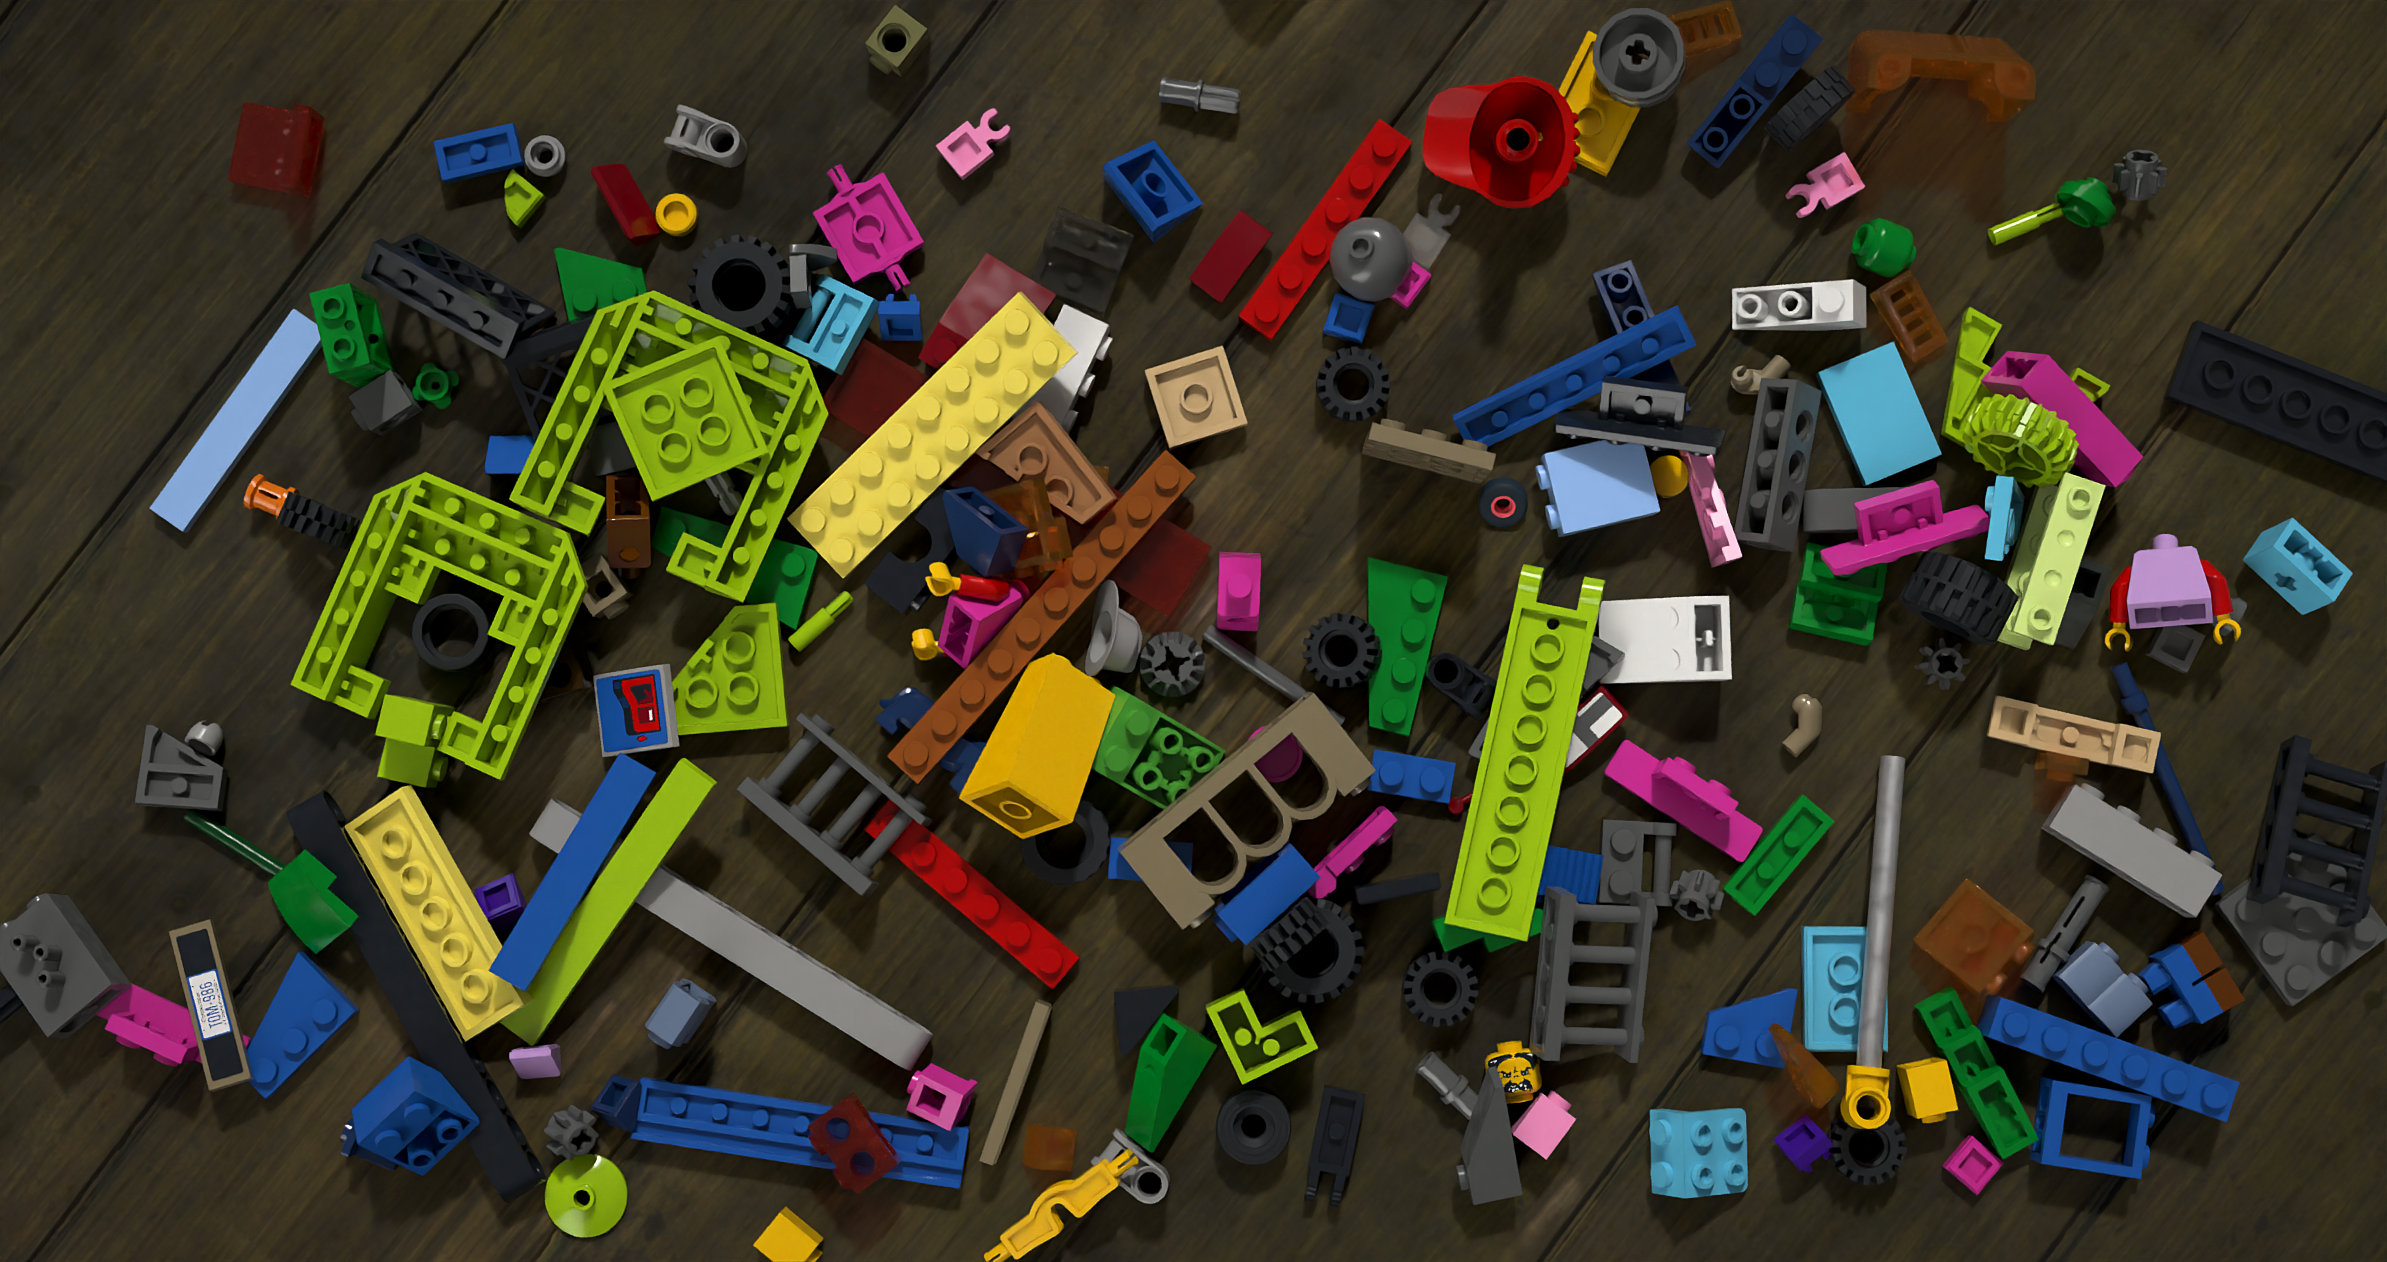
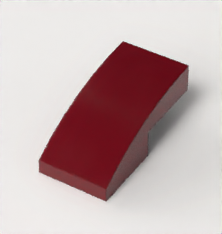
M1239 210L1207 252L1189 280L1217 301L1223 303L1245 271L1252 266L1274 233L1243 210Z

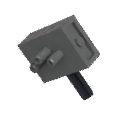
M44 893L32 899L26 906L27 910L16 920L8 921L0 926V971L10 984L0 992V1025L25 1005L47 1038H69L131 987L132 984L68 895Z

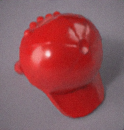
M1515 76L1489 85H1466L1448 88L1438 93L1429 106L1423 138L1422 156L1426 167L1436 176L1453 184L1475 190L1498 206L1511 209L1531 208L1548 199L1560 186L1566 187L1569 185L1570 179L1568 174L1577 169L1574 157H1577L1581 152L1580 147L1574 141L1580 136V131L1574 125L1579 121V116L1577 113L1572 112L1565 97L1550 83L1534 77ZM1538 132L1542 133L1543 139L1541 141H1538Z

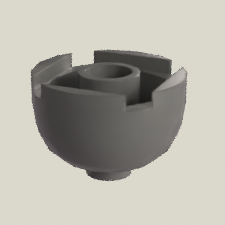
M1363 217L1349 222L1338 231L1331 244L1329 262L1334 279L1345 292L1361 301L1377 302L1394 295L1404 279L1407 280L1412 271L1413 254L1409 241L1397 226L1381 218Z

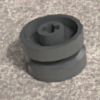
M1630 8L1614 15L1601 27L1593 45V64L1604 90L1615 101L1630 107H1651L1666 101L1679 88L1686 73L1687 53L1678 27L1665 14L1650 8ZM1638 54H1645L1649 58L1648 60L1642 59L1641 65H1634L1633 62L1634 57Z

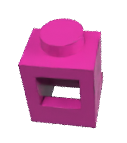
M931 1063L922 1072L917 1070L913 1075L907 1088V1093L911 1094V1098L906 1110L951 1131L965 1118L978 1082L973 1079L967 1081Z

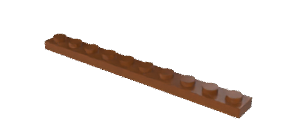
M1165 449L887 757L920 785L1196 480V476Z

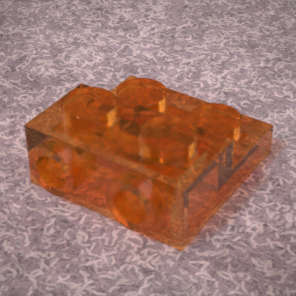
M1044 477L983 493L1029 529L1014 571L1008 572L1010 580L1035 575L1033 569L1035 566H1039L1040 573L1065 568L1063 559L1074 557L1065 517L1053 518Z
M1968 878L1964 880L1913 939L1914 944L1947 969L1948 974L1979 999L1986 992L1991 996L1997 994L2008 980V976L2004 974L2006 969L2013 961L2021 965L2036 947L2031 943L2035 937L2034 930Z

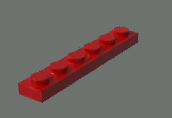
M1379 119L1241 311L1238 319L1272 342L1329 262L1331 244L1338 231L1349 222L1357 220L1362 216L1412 146L1413 141L1383 120Z
M889 799L864 830L876 839L901 808ZM914 819L888 849V851L1051 989L1055 988L1080 958V956L930 829L920 825Z

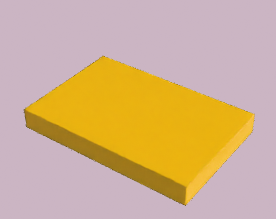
M1588 31L1558 92L1565 97L1572 112L1577 113L1579 116V121L1574 125L1580 131V136L1574 141L1580 147L1581 152L1577 157H1574V161L1606 177L1641 107H1630L1617 102L1604 90L1593 64V45L1597 35ZM1636 55L1633 62L1634 65H1641L1642 59H1648ZM1538 132V141H1541L1543 139L1542 133Z

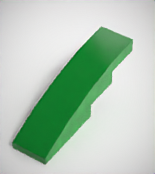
M1948 986L1914 1005L1942 1059L1947 1060L1949 1072L1999 1157L2005 1159L2038 1141L2039 1138L2004 1069L1997 1065L1980 1030L1972 1024L1956 990Z

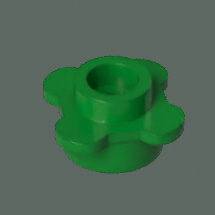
M434 363L424 364L421 367V373L417 377L416 386L412 390L414 398L420 402L425 400L433 402L439 409L448 408L452 403L450 397L452 391L460 383L459 375L452 370L448 372L442 371ZM435 382H438L440 385L439 389L437 390L433 389V384Z

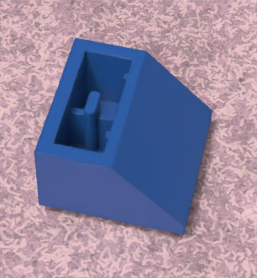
M409 1056L352 1109L357 1145L421 1176H424L480 1124L478 1116L440 1072Z

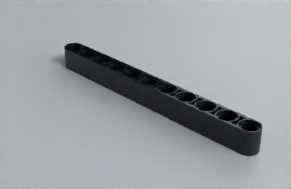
M323 790L288 810V821L304 850L306 849L337 876L327 889L359 916L349 927V930L425 1065L440 1072L478 1116L480 1124L466 1138L499 1196L506 1203H509L544 1183L546 1176L538 1158L472 1041L468 1040L465 1042L349 836L345 828L348 822L335 799L330 793Z

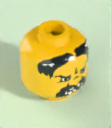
M1521 1041L1497 1044L1498 1052L1487 1056L1485 1068L1487 1072L1488 1068L1496 1066L1504 1087L1506 1103H1519L1534 1099L1533 1093L1537 1092L1542 1086L1538 1056L1531 1052L1529 1048H1522Z

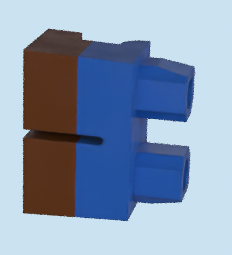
M2186 931L2176 938L2177 941L2163 951L2150 955L2149 959L2152 963L2137 975L2148 987L2149 991L2147 993L2150 995H2154L2166 987L2168 988L2174 999L2157 1009L2166 1026L2174 1029L2190 1022L2203 1024L2245 1001L2227 969L2219 967L2223 963L2203 931Z

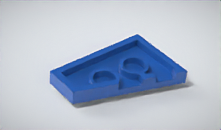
M303 951L297 953L247 1049L254 1077L253 1080L248 1082L265 1099L271 1098L359 1011V1008Z

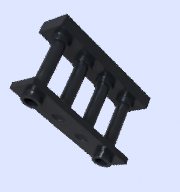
M2295 735L2280 744L2247 899L2264 904L2278 898V895H2282L2284 892L2340 909L2337 926L2346 928L2360 923L2361 919H2364L2368 914L2371 904V898L2367 895L2387 801V761L2370 768L2369 774L2314 759L2313 754L2309 753L2312 739ZM2310 774L2365 790L2361 813L2306 798L2305 793L2301 792L2304 777ZM2301 813L2357 829L2352 853L2297 837L2296 832L2292 831L2295 816ZM2295 853L2349 869L2344 892L2289 877L2288 872L2284 871L2287 856Z

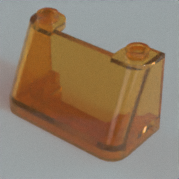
M1871 29L1860 33L1851 44L1849 50L1847 81L1856 89V92L1846 102L1845 112L1866 113L1870 109L1871 101L1879 94L1887 95L1890 91L1902 87L1909 76L1969 80L1968 100H1978L1985 106L1988 111L1987 122L2008 123L2035 100V70L2022 55L2002 39Z

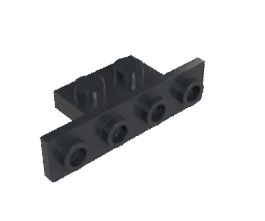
M1605 376L1602 382L1600 413L1567 408L1559 412L1554 422L1553 430L1557 433H1564L1572 439L1592 437L1605 439L1608 443L1614 445H1624L1627 443L1646 445L1648 448L1656 451L1677 449L1688 451L1691 455L1706 457L1711 454L1718 455L1726 434V430L1684 425L1688 387Z

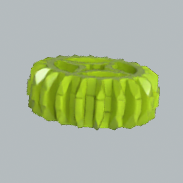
M1994 394L1992 398L1984 397L1968 415L1962 436L1966 443L1965 449L1973 453L1974 461L1985 465V470H1992L1998 476L2014 477L2016 482H2021L2030 488L2033 484L2041 488H2045L2048 484L2056 485L2064 472H2070L2075 462L2074 459L2077 455L2079 443L2075 440L2076 433L2068 428L2069 422L2058 419L2056 411H2048L2043 408L2042 403L2034 404L2029 401L2028 397H2025L2023 400L2017 399L2013 394H2009L2006 398L2001 394Z

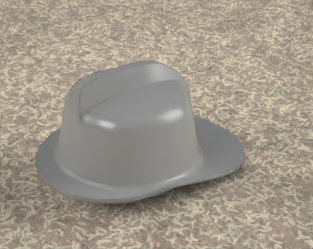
M1107 580L1103 583L1095 602L1091 641L1085 660L1086 675L1090 677L1097 675L1101 669L1123 673L1132 672L1142 645L1140 626L1133 616L1119 608L1118 588L1112 580Z

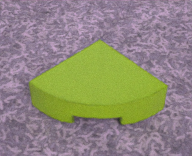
M512 169L505 181L504 200L508 216L521 229L547 197Z

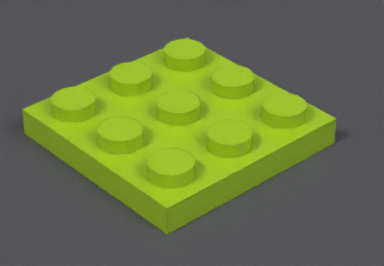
M719 336L601 385L653 502L769 453Z

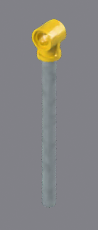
M1880 756L1856 1065H1847L1845 1095L1840 1104L1844 1120L1850 1126L1858 1129L1880 1127L1888 1120L1891 1112L1888 1099L1890 1070L1881 1068L1905 768V758L1899 756ZM1862 1096L1870 1098L1874 1104V1113L1867 1120L1860 1117L1856 1109L1857 1101Z

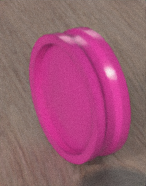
M1261 727V728H1259L1258 730H1256V731L1250 736L1249 740H1250L1254 735H1256L1260 730H1262L1264 727ZM1289 734L1255 762L1254 765L1268 782L1284 781L1294 775L1300 767L1303 751Z

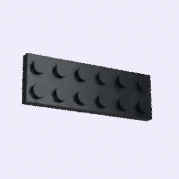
M2196 320L2191 323L2163 397L2164 399L2387 485V393Z

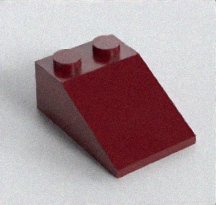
M986 253L938 322L918 358L939 370L1018 292H1023L1044 316H1046L1057 294Z

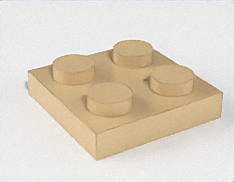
M1223 346L1145 370L1169 450L1247 426L1246 416Z

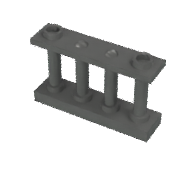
M800 713L796 720L808 729L767 779L763 777L758 781L757 779L746 777L737 790L861 896L870 897L880 885L871 877L875 873L873 867L913 819L920 825L926 827L930 825L933 820L924 814L929 807L911 792L904 797L833 737L831 734L835 728L819 714L816 713L811 718ZM821 740L839 756L798 805L794 803L789 807L778 798L782 794L780 788ZM853 767L870 783L830 831L824 830L820 834L809 824L813 820L811 814L847 771ZM884 793L901 809L860 858L856 856L851 860L840 851L844 846L842 841L879 796Z
M1546 886L1529 1050L1544 1061H1559L1560 1050L1565 1044L1615 1045L1614 1052L1629 1063H1638L1639 1050L1644 1045L1642 1017L1651 933L1658 917L1655 899L1639 890H1631L1630 906L1578 904L1577 896L1566 889ZM1578 921L1628 923L1625 947L1574 945L1572 942L1573 925L1577 924ZM1573 962L1623 964L1621 988L1570 986L1568 983L1569 966ZM1569 1003L1619 1004L1617 1028L1565 1027L1563 1023L1565 1007Z

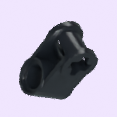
M1439 653L1431 656L1425 667V681L1433 689L1451 700V703L1473 719L1482 722L1485 718L1483 712L1494 697L1497 681L1451 653ZM1440 660L1449 661L1454 669V675L1447 683L1439 682L1434 676V667Z

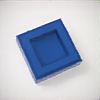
M1335 293L1323 333L1361 345L1374 305Z

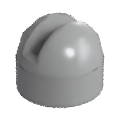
M204 720L196 723L185 737V742L193 750L203 755L214 756L222 744L223 732L216 723L211 724L209 721Z

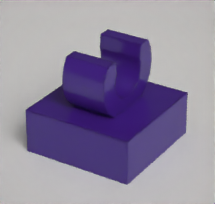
M1806 1114L1773 1139L1787 1158L1800 1171L1804 1170L1807 1173L1812 1171V1167L1809 1164L1820 1156L1827 1160L1830 1157L1829 1149L1833 1147L1827 1135Z

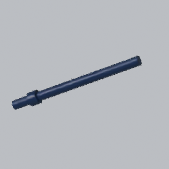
M2127 662L2111 667L2123 695L2120 701L2126 715L2131 714L2136 727L2156 731L2147 710L2150 707L2144 690L2139 691ZM2160 740L2154 769L2190 852L2192 850L2197 851L2212 860ZM2221 879L2218 881L2210 896L2217 895L2225 891Z

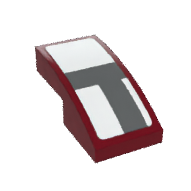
M1602 684L1579 704L1564 774L1577 765L1630 715Z

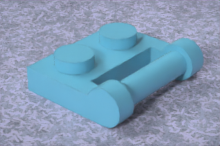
M820 274L815 283L818 288L812 297V308H806L792 335L787 334L782 346L842 376L877 312L879 302L833 278ZM834 295L835 297L833 298L829 308L827 309L824 317L822 318L812 339L810 340L809 344L806 343L815 325L817 324L821 314L823 313L827 303L829 302L831 296Z

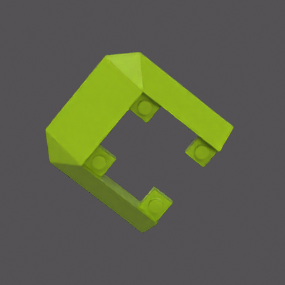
M654 290L599 309L594 316L509 500L549 522L553 521L590 537L606 502V498L570 481L603 410L606 409L613 412L601 385L719 336L769 453L736 467L754 475V478L722 548L683 532L666 572L703 587L706 591L743 603L828 417V411L808 360Z
M424 472L374 495L290 685L322 700L333 702L359 715L375 720L391 681L364 669L397 595L424 605L430 596L441 569L503 595V600L488 631V635L515 646V650L483 723L465 714L453 711L437 750L465 762L470 767L504 781L583 601L588 585L570 533Z

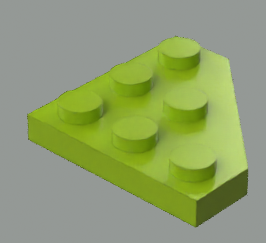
M778 602L734 606L724 618V621L672 681L678 735L789 725Z

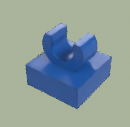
M888 294L886 301H879L878 318L882 341L923 340L920 301H917L915 294H910L909 301H895L894 294Z

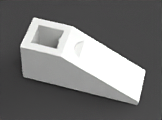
M1853 279L1732 289L1733 330L1827 331L1866 328V287Z

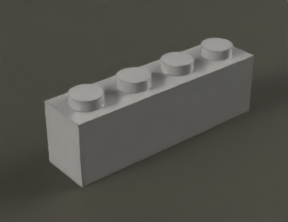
M2082 783L2081 787L2076 784L2066 787L2041 829L2185 918L2197 917L2222 877L2221 873L2212 869L2215 863L2211 859L2194 850L2190 854L2175 846L2178 842L2175 837L2159 828H2155L2153 832L2139 824L2141 820L2139 815L2120 805L2117 809L2102 801L2105 795L2088 784Z

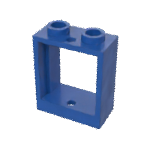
M1287 841L1279 851L1260 860L1242 877L1234 888L1226 891L1215 901V904L1212 906L1217 915L1213 920L1231 942L1239 938L1247 945L1321 877Z
M2041 1076L2034 1121V1130L2039 1140L2031 1144L2029 1159L2046 1165L2141 1179L2142 1169L2145 1170L2147 1168L2150 1158L2149 1146L2146 1145L2148 1128L2153 1126L2155 1120V1106L2151 1103L2152 1096L2138 1091ZM2068 1093L2131 1103L2123 1164L2060 1154Z

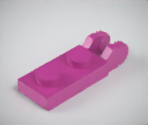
M1379 806L1313 868L1321 878L1306 891L1309 893V896H1312L1313 899L1327 897V893H1331L1336 889V880L1340 873L1350 874L1364 861L1365 858L1362 856V853L1373 843L1377 847L1380 846L1394 833L1395 829L1392 825L1397 819L1386 807Z

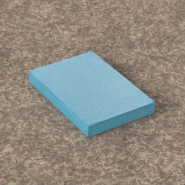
M1894 342L1815 374L1863 487L1942 455Z
M1801 926L1802 1051L1857 1052L1867 926ZM1888 993L1886 1000L1883 1052H1888Z

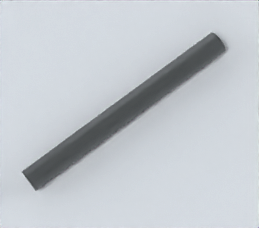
M1210 625L1202 636V639L1294 703L1307 693L1305 689L1214 626ZM1322 702L1341 726L1345 717Z

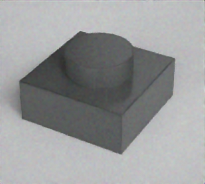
M2185 625L2159 627L2145 655L2180 673H2187L2205 635Z

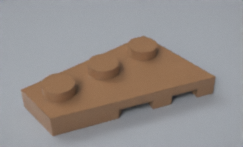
M1041 400L1034 402L975 452L985 460L991 461L1006 471L1005 473L1015 480L1022 482L1040 494L1042 498L1081 524H1086L1117 499L1112 490Z

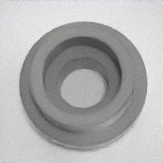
M544 135L536 137L529 142L525 149L524 158L526 165L533 173L542 177H550L559 173L564 167L566 151L556 138ZM544 151H552V160L546 164L541 163L540 155Z

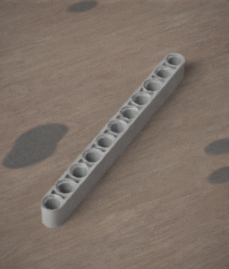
M551 798L529 834L559 854L583 814L565 803ZM619 838L596 878L600 877L624 842L623 839ZM663 864L660 865L635 901L906 1070H912L933 1036L922 1025Z

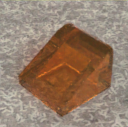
M1027 1124L1022 1158L1023 1165L1040 1170L1072 1171L1077 1130L1042 1124Z

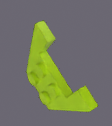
M1971 307L1965 310L1962 317L1941 435L1964 448L1966 443L1962 436L1968 415L1984 397L1992 398L1994 396L1981 382L1982 378L1991 369L1982 361L2002 327V324ZM2080 368L2074 369L2069 376L2092 402L2105 394L2110 387L2107 383Z

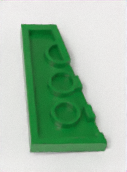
M661 507L650 546L672 558L683 532L722 548L731 526ZM772 538L745 601L750 604L778 602L780 621L798 630L820 554L816 550Z

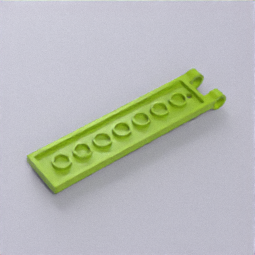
M1523 564L1444 923L1528 942L1594 632L1602 603L1605 580L1585 576L1577 610L1538 603L1544 568ZM1551 619L1559 621V627L1555 630H1551L1547 626L1548 621Z

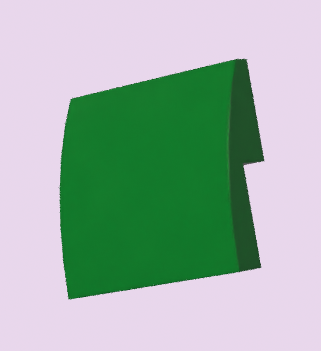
M1808 542L1805 546L1799 569L1788 628L1869 646L1873 641L1878 603L1883 598L1888 563L1881 562L1867 566L1853 574L1833 575L1821 559L1820 552L1830 547Z
M305 849L273 876L268 882V886L285 921L302 942L317 954L346 931L359 916L327 889L337 876Z

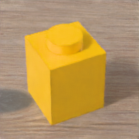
M1932 1057L1896 1066L1908 1115L1917 1119L1921 1118L1922 1123H1933L1947 1119L1946 1112L1958 1110L1947 1060Z
M785 1207L753 1246L773 1262H816L822 1254L816 1247L824 1238Z

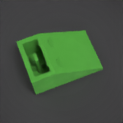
M1111 684L1108 690L1115 694L1116 697L1091 768L1164 810L1217 767L1226 750Z

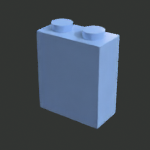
M1606 440L1546 453L1540 458L1541 465L1536 466L1539 487L1541 490L1547 489L1551 504L1545 506L1547 521L1551 530L1557 529L1559 537L1640 519L1660 512L1644 445L1634 443L1614 445Z

